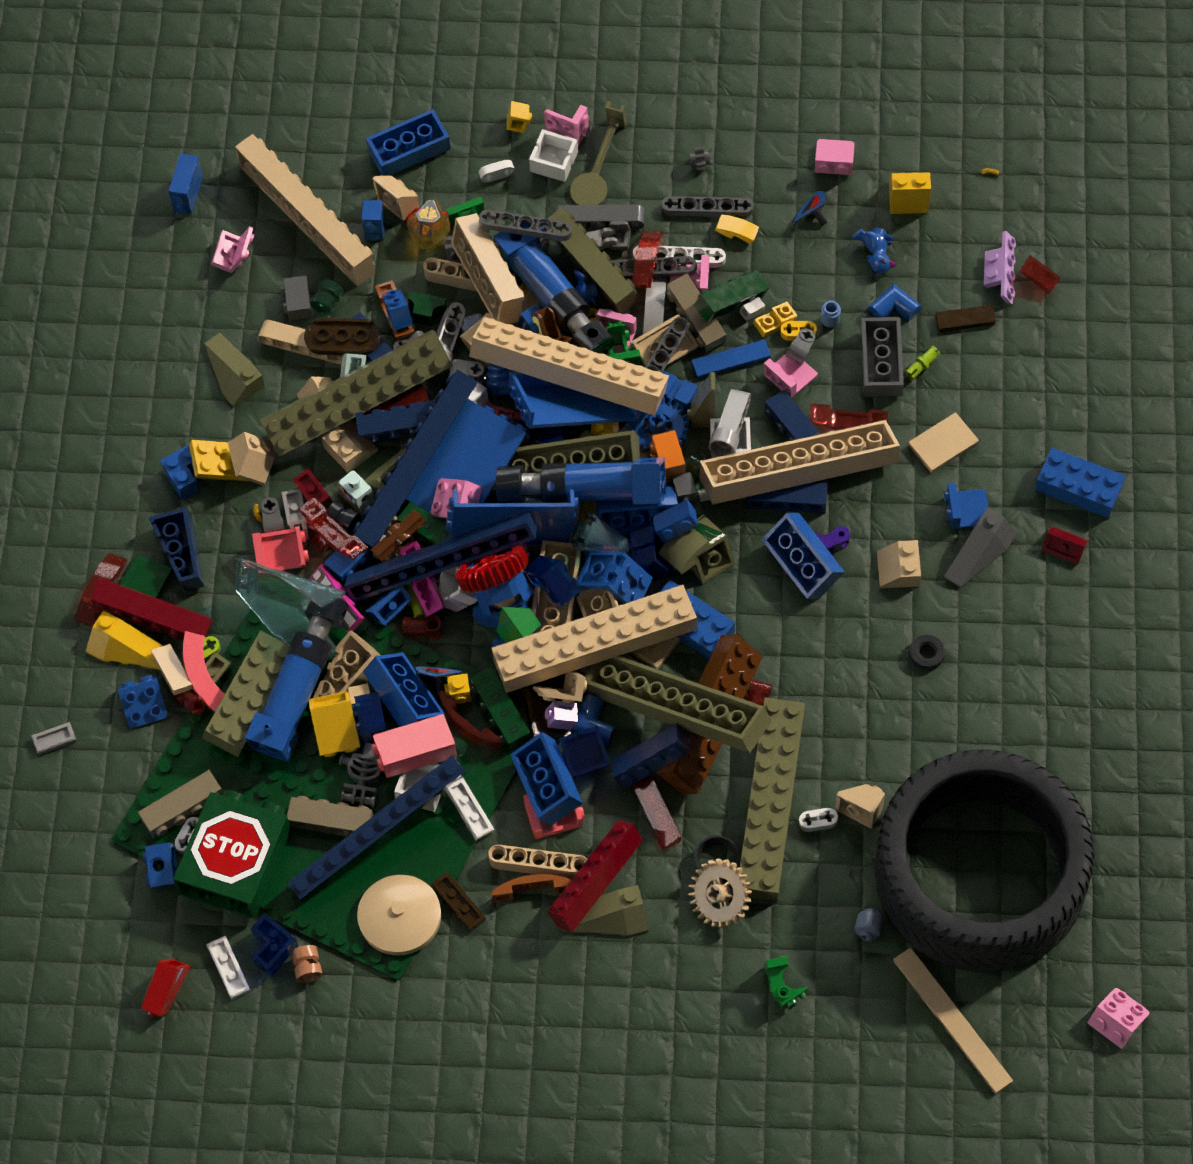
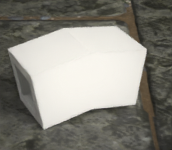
M757 297L751 302L744 304L739 313L748 321L764 312L765 304Z

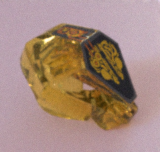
M428 199L419 211H415L410 216L407 222V228L412 241L416 246L425 250L438 247L450 232L449 218L446 214L442 213L438 200Z

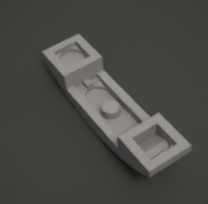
M652 277L647 279L643 334L663 323L667 278Z

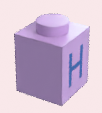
M553 701L545 710L548 728L571 730L578 722L577 703L570 704L562 701Z

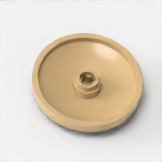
M393 875L377 881L367 889L360 900L357 918L364 939L373 948L390 955H406L422 949L434 938L441 922V908L437 895L424 881L408 875Z

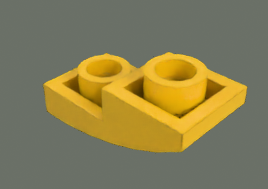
M721 215L715 231L730 239L736 236L751 244L759 227L737 217Z
M785 302L771 308L770 313L754 319L753 324L762 337H766L781 329V325L784 322L795 320L798 315L789 303Z

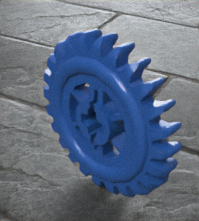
M663 397L655 416L642 412L640 413L639 421L626 422L628 425L625 426V430H634L639 438V447H643V452L645 453L650 450L649 444L652 443V436L655 435L656 424H658L656 435L668 432L666 426L672 425L671 431L675 430L679 445L682 446V441L686 440V434L689 433L687 428L689 427V421H686L688 415L682 416L684 408L678 410V403L672 407V399L666 404ZM647 421L649 425L643 429V425Z

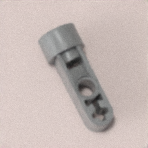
M452 303L443 313L436 333L450 362L453 360L452 351L465 316V308L460 303ZM450 368L438 374H447Z
M731 389L718 427L713 431L708 445L709 450L714 455L721 457L736 452L740 440L739 433L750 405L751 393Z

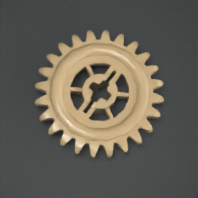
M721 859L709 860L708 864L701 865L704 870H696L699 877H691V879L695 880L696 884L689 885V887L695 889V892L688 894L695 897L690 904H697L693 912L701 911L698 918L703 919L706 917L705 924L712 922V927L717 925L719 928H724L725 925L729 927L732 926L733 922L738 923L739 917L745 916L743 910H749L746 902H751L748 895L752 891L747 889L750 886V882H745L747 874L741 875L743 870L742 868L736 869L737 865L735 862L730 864L728 859L723 861ZM722 878L726 879L728 882L723 884ZM730 885H731L732 888H733V894H734V895H732L731 888L729 887ZM715 903H719L720 908L716 907Z

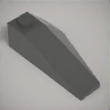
M987 507L945 573L944 578L961 588L1004 553L1016 536V532L1008 521Z

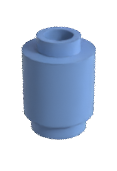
M828 301L822 306L821 322L823 325L835 327L839 324L841 308L837 302Z

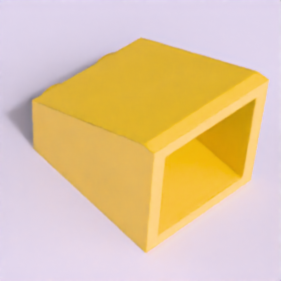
M930 173L891 174L889 178L890 214L928 213L931 194Z
M349 691L309 699L320 756L331 757L336 755V752L345 751L348 753L357 750L356 748L360 747Z

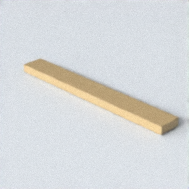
M911 947L894 958L893 962L995 1095L1012 1084V1078Z

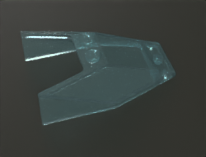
M237 559L235 591L273 635L289 646L295 632L307 631L306 629L311 620L306 617L305 611L310 600L322 608L345 595V591L249 560ZM327 636L326 642L332 646L328 657L330 659L336 654V646Z

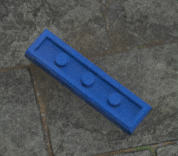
M761 340L693 359L692 366L697 379L708 377L711 372L718 374L771 359V354L766 341Z

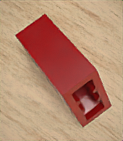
M173 958L158 962L141 1006L142 1009L147 1010L146 1014L156 1018L167 1014L191 966Z

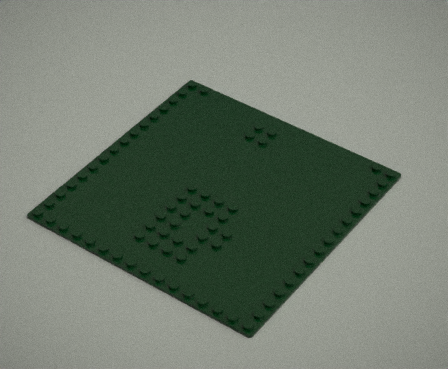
M272 576L269 578L222 656L231 663L216 682L217 687L223 693L227 692L260 630L289 646L295 632L307 631L306 629L311 620L306 617L305 611L312 593ZM366 618L353 631L381 656L403 652L414 669L416 667H437L462 671L468 675L469 686L472 685L470 678L482 672ZM342 625L340 629H330L326 642L332 646V650L323 671L320 673L310 699L314 697L320 682L324 680L328 671L327 666L329 662H332L336 654L335 649L337 645L348 634ZM418 673V675L420 676V678H421L422 681H423L424 675H421V674ZM443 677L442 696H434L435 685L424 682L445 713V719L456 746L457 757L455 758L467 772L461 778L465 780L488 820H490L517 772L510 754L524 744L511 751L507 745H502L498 737L500 735L498 729L494 730L488 720L491 717L488 712L484 713L479 705V702H481L478 696L474 697L471 690V702L451 704L450 696H446L444 684H448L447 677ZM367 680L364 684L368 683L374 713L363 718L354 717L360 747L356 748L357 750L348 753L345 751L336 752L337 754L331 757L320 756L308 702L296 730L300 738L289 763L252 750L248 742H246L240 755L237 757L202 739L215 712L209 709L197 697L112 837V841L114 844L141 857L146 852L145 846L163 843L175 845V839L184 823L170 828L163 836L152 838L138 812L208 770L214 776L223 793L225 790L236 791L247 798L248 804L261 807L264 802L277 804L286 811L285 815L288 813L291 797L305 796L309 800L317 801L318 799H324L329 801V803L337 804L341 802L344 783L358 784L349 777L347 765H339L341 755L344 753L346 757L351 758L353 753L362 754L365 743L374 744L373 735L398 728L399 725ZM517 689L508 692L507 694L530 731L523 690ZM382 771L381 779L378 782L365 785L366 787L377 788L374 808H371V805L364 804V806L372 810L373 816L395 800L394 791L402 774L386 778L384 771ZM444 790L440 793L441 796L435 812L422 808L309 896L300 900L288 885V882L347 836L290 827L291 834L258 913L395 980H400L416 952L406 955H390L376 950L364 939L357 918L358 906L362 896L374 883L393 875L413 876L424 881L430 887L431 883L446 872L456 881L478 840H475ZM344 801V803L349 804V806L352 807L360 806V802L357 801L355 802V805H351V802ZM200 814L195 815V816L192 815V816H190L189 818H191V817H197V818H199V817H200ZM196 824L194 826H190L191 833L193 829H195ZM187 840L184 844L180 843L181 848L188 845ZM175 848L178 867L183 855L179 854ZM161 861V862H159V863L157 864V865H159V866H161V867L164 868V862H163V861ZM435 892V894H436L437 897H438V900H439V903H440V908H441V906H442V904L444 903V901H443V900L439 897V895Z

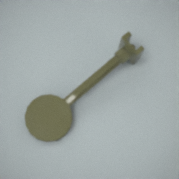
M607 101L605 111L608 127L591 173L579 175L571 184L570 194L576 205H600L607 197V185L604 179L599 176L615 129L618 126L626 128L628 120L624 105H621L620 110L612 108L611 102Z

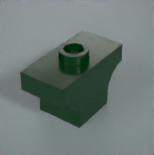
M409 292L408 307L413 309V320L415 323L432 326L435 318L443 315L447 310L445 298Z

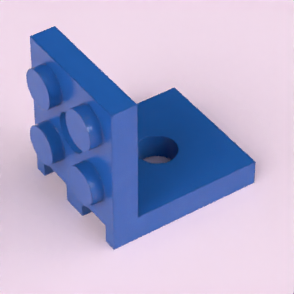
M590 552L575 586L579 590H608L621 603L626 604L644 598L652 577L625 552Z

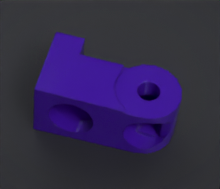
M843 526L835 528L833 532L821 536L819 532L815 533L831 554L846 548L849 544L850 531Z

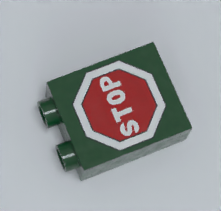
M225 790L223 795L210 792L173 878L177 894L256 919L291 834L288 816L285 815L286 811L281 806L271 802H264L261 807L248 804L247 798L236 791Z

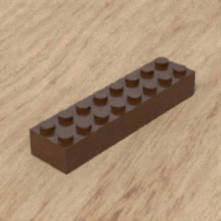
M738 634L721 635L698 684L743 699L763 656ZM685 730L689 734L690 752L657 770L656 773L681 794H699L722 743Z

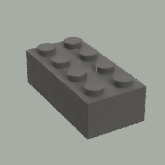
M900 317L861 318L863 397L902 396L904 383Z

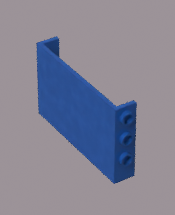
M513 370L509 372L507 388L510 397H513L516 409H519L521 418L525 421L528 428L639 421L640 413H642V411Z
M467 399L406 499L430 513L438 481L444 478L467 480L481 486L482 491L479 503H484L496 484L497 468L499 466H507L523 439H530L526 432L527 429L518 423L516 426L511 424V419L503 414L497 416L494 414L495 410L487 405L482 407ZM438 518V519H440V520H442L443 522L446 523V519H447V518Z
M453 490V496L449 498L446 531H449V539L529 511L537 526L535 540L525 544L542 545V540L569 543L571 531H574L575 528L574 520H576V509H578V497H574V490H570L568 503L458 504L457 490Z

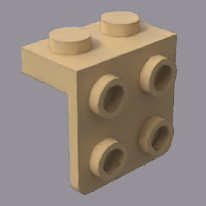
M574 670L565 674L563 689L533 685V690L538 693V696H542L544 700L555 701V698L563 699L562 702L574 704L575 701L582 702L583 692L587 688V681L585 680L586 677Z

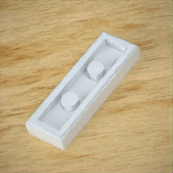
M463 778L445 789L476 841L494 831L493 826Z
M226 936L206 944L231 1000L251 992Z

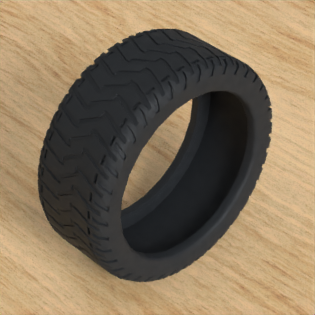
M984 749L960 751L959 753L955 752L945 755L943 758L939 757L929 764L922 766L916 773H912L905 780V783L900 785L894 797L892 796L881 821L882 825H880L875 858V881L877 882L878 896L881 898L880 901L884 911L887 912L892 925L896 927V930L903 938H906L909 944L930 959L932 958L949 967L972 972H997L1018 968L1043 957L1067 936L1082 910L1092 877L1094 841L1090 824L1082 806L1075 795L1058 777L1038 763L1025 757L1005 751ZM966 801L993 802L1008 806L1026 815L1043 831L1051 843L1058 861L1059 883L1054 892L1039 907L1021 917L1002 922H978L961 918L939 907L923 892L912 874L907 859L906 846L915 830L929 816L941 809Z

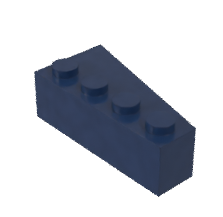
M430 400L409 404V408H406V406H394L390 411L376 409L372 410V414L363 415L362 412L355 413L358 435L368 441H372V443H381L385 438L399 439L404 434L417 435L415 432L420 422L424 423L428 418L425 416L427 410L431 405L434 407L438 401Z
M187 508L148 517L185 591L204 587L193 519Z

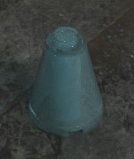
M586 512V518H580L572 538L576 540L575 544H572L573 548L587 552H628L630 547L628 539L595 513Z

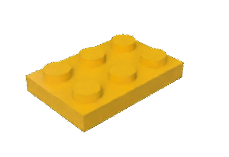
M190 441L189 448L195 478L248 481L236 477L227 442Z

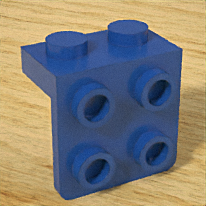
M948 483L947 491H944V502L948 503V509H946L947 520L951 522V529L974 527L981 514L988 507L986 491L984 489L957 491L956 483Z
M143 676L139 682L133 683L130 680L121 683V687H118V693L130 728L167 717V710L157 676Z

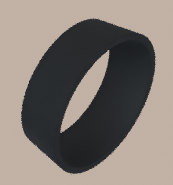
M719 835L707 837L698 844L695 850L694 859L698 869H701L698 863L701 852L711 845H723L729 848L735 856L737 867L739 865V849L727 837Z

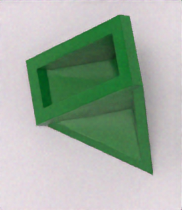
M501 607L497 633L504 643H508L529 636L541 623L530 608Z

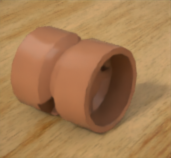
M304 945L291 951L292 963L296 966L294 972L297 982L309 983L323 976L321 964L317 962L319 955L316 946Z

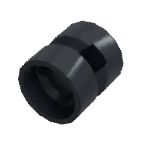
M334 501L328 507L323 521L332 528L337 527V530L346 536H350L356 524L360 521L361 516L352 509L346 510L345 505Z

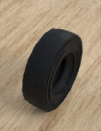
M924 634L915 638L911 643L909 657L917 668L932 670L943 662L945 648L939 638ZM923 646H930L934 649L935 655L932 658L925 659L920 655L919 650Z

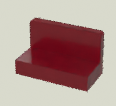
M309 468L293 479L315 511L327 502L330 504L334 502Z
M1052 526L1047 532L1041 550L1079 564L1089 540Z

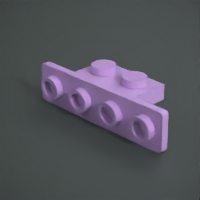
M1003 231L1002 247L985 251L984 285L987 288L1001 285V297L1008 305H1011L1015 296L1013 280H1015L1014 248L1016 247V242L1013 236L1007 231Z

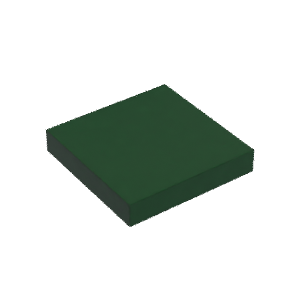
M137 554L120 585L158 599L173 569Z

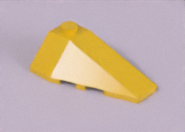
M103 611L92 628L85 652L104 662L114 661L121 662L124 665L134 664L144 668L160 670L151 654V650L163 645L123 620Z

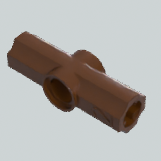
M414 509L400 523L392 525L386 532V536L371 551L382 563L385 562L398 549H403L410 543L412 536L427 523L426 520Z

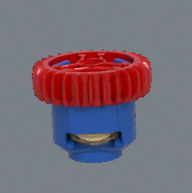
M521 544L463 564L456 569L455 577L459 587L466 593L474 592L483 614L499 620L501 607L527 608L526 602L531 596V591L522 570L526 568L529 560Z

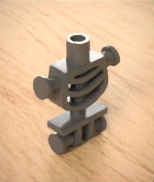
M370 743L364 744L362 754L353 753L352 757L349 758L343 753L340 757L339 765H347L349 777L358 783L357 785L344 783V791L341 794V802L343 803L346 801L351 802V805H355L357 801L360 802V806H364V804L371 805V808L375 806L377 788L366 787L365 785L378 782L381 779L382 771L379 770L377 764L379 757L374 756Z

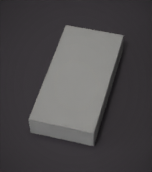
M70 722L31 736L38 756L77 742Z

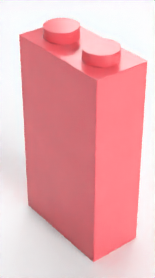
M444 714L373 735L374 744H371L374 756H379V759H377L379 770H384L386 778L444 761L452 755L457 757L455 742Z

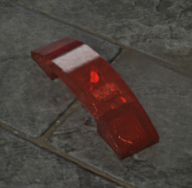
M644 230L639 242L632 283L635 287L651 288L654 266L664 232Z
M811 403L809 420L811 423L824 428L843 430L886 420L888 423V411L869 409L868 413L830 409V405Z
M312 498L299 508L300 513L313 530L341 555L354 560L367 550V546L355 535L350 536L329 517L327 509L315 498Z
M109 553L102 560L83 593L74 617L75 621L93 627L100 614V611L94 609V606L91 604V597L100 578L114 582L115 578L121 575L127 559Z
M442 690L439 692L441 706L445 715L462 735L486 748L495 750L502 748V740L487 727L482 732H479L456 713L458 711L457 703Z

